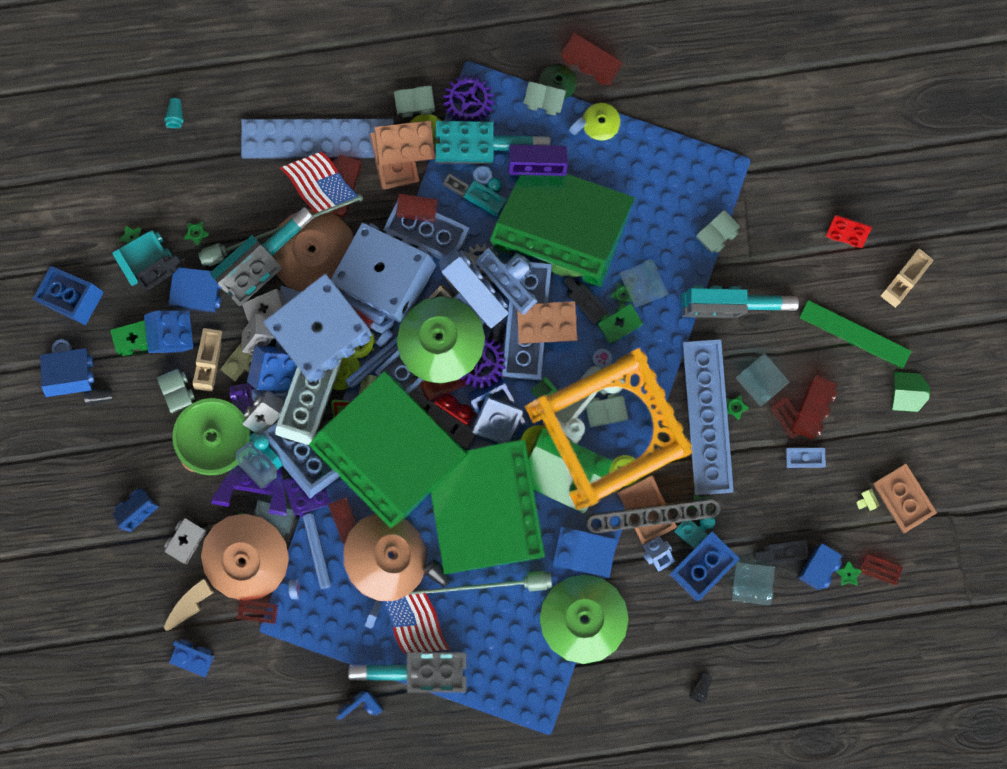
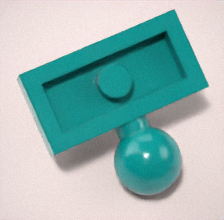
M492 177L487 183V187L474 180L464 195L465 199L494 216L498 215L507 200L495 193L502 187V182L497 177Z
M253 433L249 437L253 443L250 445L257 454L261 453L263 455L262 459L268 466L272 465L276 470L279 469L282 463L268 446L269 440L267 436Z
M715 518L700 519L699 527L691 520L682 521L674 532L695 549L708 536L704 531L714 527Z

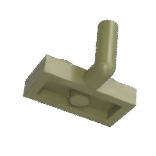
M241 342L220 370L236 382L245 370L247 372L250 371V361L253 355L242 352Z

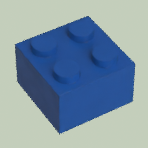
M154 311L144 315L148 353L184 352L193 349L189 311Z
M255 345L247 382L257 390L289 392L297 365L282 347Z
M818 544L799 574L798 579L816 590L827 588L833 579L830 577L832 572L837 571L842 564L840 560L842 555L824 544Z

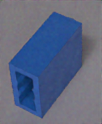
M179 268L172 275L168 305L173 308L216 313L217 308L221 306L219 290L222 288L210 275L212 271Z
M86 348L40 355L41 387L45 397L92 390L91 383L94 382V374L91 371L93 357L88 354Z

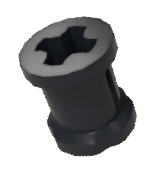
M498 322L490 330L488 342L494 339L496 344H503V333L507 325Z

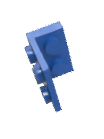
M184 639L174 641L173 645L176 647L169 663L206 677L215 656L210 654L212 650L202 646H198V648L192 647L194 643Z
M363 691L353 699L355 701L354 704L351 706L346 704L338 711L340 715L337 719H343L363 701L366 703L364 708L370 715L374 713L377 716L384 709L370 691L367 693Z

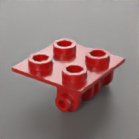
M835 215L833 221L830 222L826 237L850 244L853 247L862 248L872 226Z
M444 393L435 401L438 407L453 415V417L469 426L472 421L471 419L476 415L470 406L461 404L451 394Z

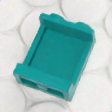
M151 230L112 253L131 286L138 283L135 275L164 256L170 255L173 258L169 249L163 248L161 244L163 239L158 231L154 233Z

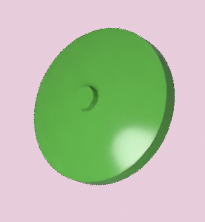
M209 398L194 402L182 411L173 428L172 439L177 456L186 467L199 474L219 475L232 470L244 459L250 445V429L243 425L245 416L236 406L225 400Z

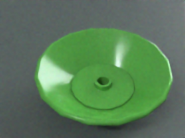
M441 296L423 300L410 309L400 324L397 337L399 355L408 370L424 381L435 383L458 380L473 370L482 356L485 342L482 322L474 310L458 299ZM438 334L443 335L442 339L437 340L436 336Z
M586 574L567 577L555 585L544 599L540 614L542 634L550 648L564 659L582 664L601 661L615 652L625 638L629 621L626 602L616 587L603 578ZM583 615L588 616L586 623L581 621Z

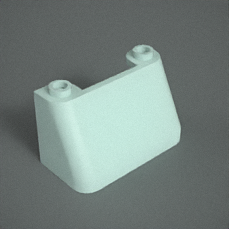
M598 366L591 367L587 370V372L582 376L581 379L601 370L602 368ZM619 379L621 383H625L623 379ZM609 387L601 389L599 392L603 396L607 393L619 394L623 388ZM598 391L554 413L567 440L575 444L581 440L585 427L577 417Z

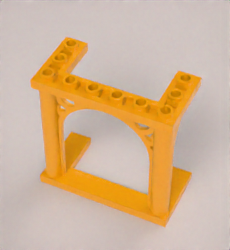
M640 348L617 359V362L525 406L533 423L543 419L577 486V489L569 492V495L577 510L599 502L598 499L657 468L693 453L690 441L687 438L685 439L682 433V425L679 421H676L673 415L674 410L667 403L665 392L655 380L656 374L653 369L649 368L647 356ZM633 374H638L640 379L636 387L630 384V378ZM623 375H625L624 384L619 381V379L624 378ZM642 386H644V391L646 390L647 392L646 394H643L641 392ZM619 387L627 389L639 396L651 413L653 434L650 444L645 452L636 460L589 483L554 413L604 388ZM659 420L662 421L661 424H662L665 428H660V427H659V425H658V421H659ZM659 432H665L669 435L670 440L666 443L661 442L657 435ZM654 444H657L662 449L660 450V448H657V450L655 451Z

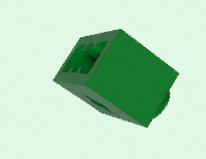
M623 304L616 309L617 313L612 316L607 314L599 319L600 323L597 327L609 346L643 325L631 304L628 306ZM616 319L624 321L622 327L619 325L615 326Z
M145 321L110 330L115 350L118 354L127 356L133 354V350H148ZM132 335L138 337L135 339V343L129 341L132 339Z

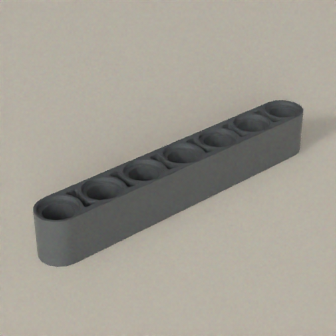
M710 498L592 513L586 517L585 524L594 533L712 518L718 515L720 506ZM713 503V510L709 513L706 512V505ZM693 505L695 508L694 513L687 515V507ZM675 508L676 514L669 518L667 516L668 510ZM653 510L656 511V518L654 520H649V512ZM637 513V521L630 523L629 516ZM612 516H618L619 518L616 525L610 524ZM598 518L600 521L599 526L592 528L590 525L591 521Z

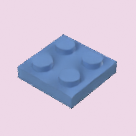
M487 396L474 423L472 432L502 444L509 443L523 410Z

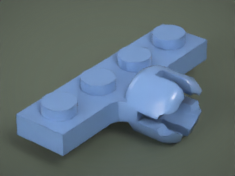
M487 248L475 261L520 313L525 315L537 302L536 298L523 285V279L532 271V265L528 264V260L525 257L515 254L508 263L504 264L492 249Z

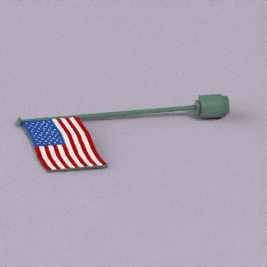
M323 152L279 168L290 178L302 199L315 212L312 214L314 218L360 200L361 202L363 200L362 195L358 194L357 196L345 183L333 162ZM281 227L258 235L255 237V239L259 240L261 238L274 234ZM245 241L228 248L225 245L221 246L220 243L204 248L202 252L198 253L200 261L204 267H211L221 263L228 256V251L238 248Z
M546 570L527 572V576H524V580L417 590L396 601H382L389 615L396 641L404 654L451 650L442 635L436 611L426 593L524 584L525 588H529V591L547 590V588L552 587L551 572H546Z

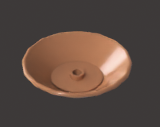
M307 209L311 214L315 213L312 209ZM330 212L313 218L272 256L282 267L276 275L287 287L303 292L325 274L331 280L354 239L351 229L340 217ZM297 213L290 215L285 221H283L278 226V228L284 226ZM311 246L315 247V251L312 253L309 252Z
M375 513L361 519L349 532L343 548L344 567L350 581L362 594L378 601H396L409 595L421 582L424 574L423 568L426 566V548L419 532L407 520L404 519L390 528ZM388 552L392 553V558L388 557Z
M239 514L228 516L212 527L204 539L201 559L204 573L214 588L227 597L248 601L263 598L277 589L286 575L289 555L286 541L274 525L262 517ZM239 558H245L246 562L241 563Z

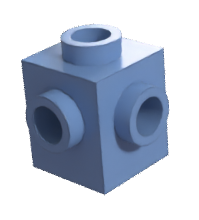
M660 536L643 545L646 551L644 554L645 559L649 565L653 563L658 572L675 562L671 554L673 550L667 541L663 542Z

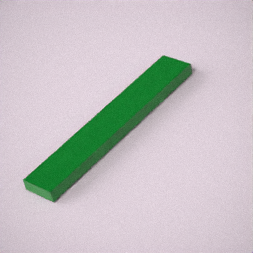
M809 300L799 317L901 369L904 368L912 352Z

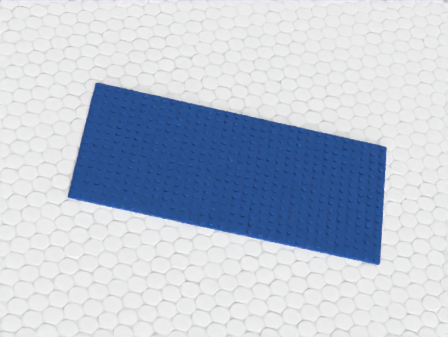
M470 61L465 62L459 78L460 81L463 80L462 75L466 76V80L470 79L471 74L473 75V80H476L479 76L481 78L480 84L486 81L487 85L485 88L490 86L492 90L489 93L494 94V98L489 99L494 101V105L489 106L492 108V112H486L488 114L487 119L481 116L482 122H493V135L549 136L550 146H567L568 166L566 174L635 197L603 286L599 287L585 282L582 276L572 279L575 283L578 281L582 284L584 283L608 311L607 314L610 316L617 313L616 309L620 307L618 300L610 297L617 291V283L625 287L632 285L631 294L635 301L626 302L625 305L631 304L643 325L609 346L597 327L600 321L593 325L575 305L577 341L544 342L541 380L545 376L559 391L579 381L588 369L595 366L593 355L598 349L608 350L612 355L611 364L617 362V359L640 348L646 354L647 364L655 372V380L663 388L667 401L683 357V342H688L696 317H681V294L696 285L704 286V289L707 288L718 253L715 251L711 254L698 241L696 236L724 210L732 216L750 164V159L618 113L620 116L619 130L615 136L608 140L599 141L592 139L586 134L584 128L576 135H573L569 132L570 128L580 117L583 118L586 110L594 104L570 96L564 99L561 113L557 112L556 115L545 113L546 109L538 108V111L527 108L526 104H523L529 82ZM470 87L461 88L457 92H467ZM477 89L475 97L484 104V96ZM454 97L453 104L458 111H461L462 103ZM472 98L465 99L466 103L472 101ZM471 108L468 110L466 114L475 113L479 111L480 108ZM452 113L446 114L444 121H457L458 117L451 120L450 116ZM600 117L598 121L599 123H604L605 119ZM493 150L492 164L435 163V159H430L415 203L469 227L470 232L461 249L464 252L469 253L470 246L476 249V244L480 248L483 247V244H486V249L491 246L493 247L490 239L494 228L520 176L509 174V150ZM479 166H487L492 171V177H497L501 180L502 187L495 193L507 199L506 203L498 215L494 216L443 186V182L450 173L470 187L474 181V170ZM493 247V252L499 253L498 257L504 264L508 263L515 254L525 257L528 262L541 263L538 258L514 250L513 256L497 251ZM480 252V253H476V254H474V255H475V256H480V255H482L483 253ZM433 257L432 260L436 267L415 306L428 299L441 285H445L453 293L444 279L445 275L438 264L440 259ZM551 272L548 303L573 302L566 293L569 290L568 287L563 283L568 277L558 276ZM492 282L491 284L493 285V288L496 291L495 294L499 292L502 295V297L506 300V303L508 305L506 309L508 311L509 299L495 285V283ZM508 315L499 322L507 325ZM616 319L615 326L619 325L622 327L624 321ZM394 321L393 326L389 328L394 333V336L386 345L398 336L400 323ZM487 323L483 326L485 337H489L491 330ZM369 327L371 333L375 335L374 340L377 342L382 334ZM507 327L506 329H504L502 340L504 342L503 344H500L501 349L498 352L505 351ZM374 343V350L369 352V356H364L363 359L358 358L361 367L383 348ZM488 350L496 362V356L492 351ZM475 367L469 372L470 374H475ZM374 370L370 375L377 376L375 374L376 370ZM633 374L630 378V384L633 387L639 384L638 374ZM502 377L517 407L523 410L522 417L528 428L535 425L546 426L543 419L533 423L525 408L526 405L537 400L531 389L540 381ZM467 378L446 383L425 381L434 390L427 398L434 404L440 396L446 393L455 396L458 402L466 404L473 409L476 415L471 419L472 421L468 426L472 429L478 414L467 394L479 388L480 383H477V387L474 388L473 381L469 385L465 383ZM360 383L354 388L348 387L346 389L343 401H353L359 395ZM642 386L641 392L646 394L647 392L646 390L644 391V386ZM623 388L618 394L619 397H624L628 416L626 421L589 428L586 409L582 410L577 418L584 424L585 431L577 445L611 461L623 455L631 456L636 460L648 448L653 434L652 417L647 405L635 393ZM598 391L593 398L599 397L600 400L607 399L608 395L612 394L607 393L605 396H603ZM476 435L467 449L463 446L461 447L468 451L493 446L494 444L491 439ZM520 436V437H518V438H516V439H514V440H512V441H510V442L521 441V437H522V436ZM339 477L326 486L331 505L307 512V514L313 513L331 586L324 589L320 588L304 519L300 517L288 549L289 561L286 575L272 593L260 626V632L351 665L407 664V654L403 653L396 641L389 615L382 601L362 594L350 581L344 567L343 548L349 532L361 519L371 516L375 512ZM623 486L598 499L599 502L591 505L586 514L534 491L545 556L535 560L450 573L447 575L451 581L444 587L524 580V576H527V572L546 570V572H551L552 587L547 588V590L529 591V588H525L524 584L426 593L436 611L442 635L451 650L419 653H467V668H463V676H467V692L429 693L547 735L552 733L576 662L568 661L554 652L543 637L540 623L543 601L550 590L567 577L586 574L600 577L604 580L606 578L552 566L560 528L564 527L616 539L617 547L622 530L594 533L586 527L585 519L592 513L624 509L617 492L628 486ZM429 493L405 520L419 532L426 548V565L433 559L437 562L439 561L442 565L431 494ZM618 516L611 517V525H616L618 523ZM595 518L591 521L590 525L592 528L599 526V519ZM388 552L389 558H392L391 552ZM424 571L421 582L413 591L443 587L426 576ZM290 580H299V599L290 598ZM375 601L382 603V607L373 628L370 629L365 624ZM583 615L581 621L586 623L588 616ZM395 680L407 684V680Z

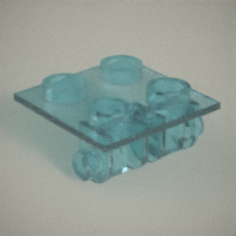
M647 260L642 265L619 273L635 308L669 295L653 260Z
M765 353L736 377L760 407L789 383L787 378Z
M736 562L732 601L771 606L775 567Z

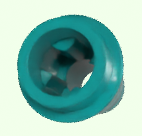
M170 99L164 119L166 126L170 128H179L183 123L180 99Z

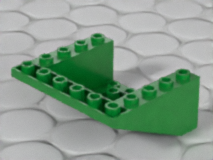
M566 174V176L520 175L496 223L490 241L497 251L513 256L514 250L581 273L585 282L602 287L635 197Z
M384 371L309 443L310 447L390 528L402 522L468 454L387 371Z
M525 440L466 451L468 454L430 492L444 574L544 557Z

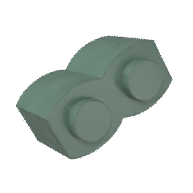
M529 81L523 104H526L528 109L538 111V108L546 109L545 113L556 115L557 112L561 113L567 90Z
M431 86L394 92L397 115L402 117V119L413 118L415 114H432L435 111Z
M724 210L696 238L711 254L714 251L718 253L725 247L724 242L728 238L732 240L739 234L737 230L740 226Z
M179 369L157 377L172 414L184 410L193 404L195 396L191 389H187L185 383L188 382L184 371L180 372Z
M618 394L608 395L605 400H600L599 397L592 398L585 407L589 428L622 422L628 419L624 397H619Z

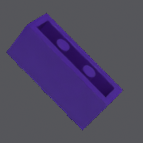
M509 145V174L566 176L568 166L567 146Z

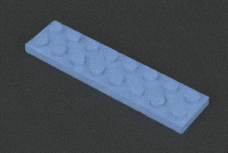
M242 119L241 157L306 158L323 152L328 158H374L369 134L374 133V127L394 125V120Z
M721 340L683 342L689 432L692 445L691 450L693 452L691 457L695 495L733 493Z

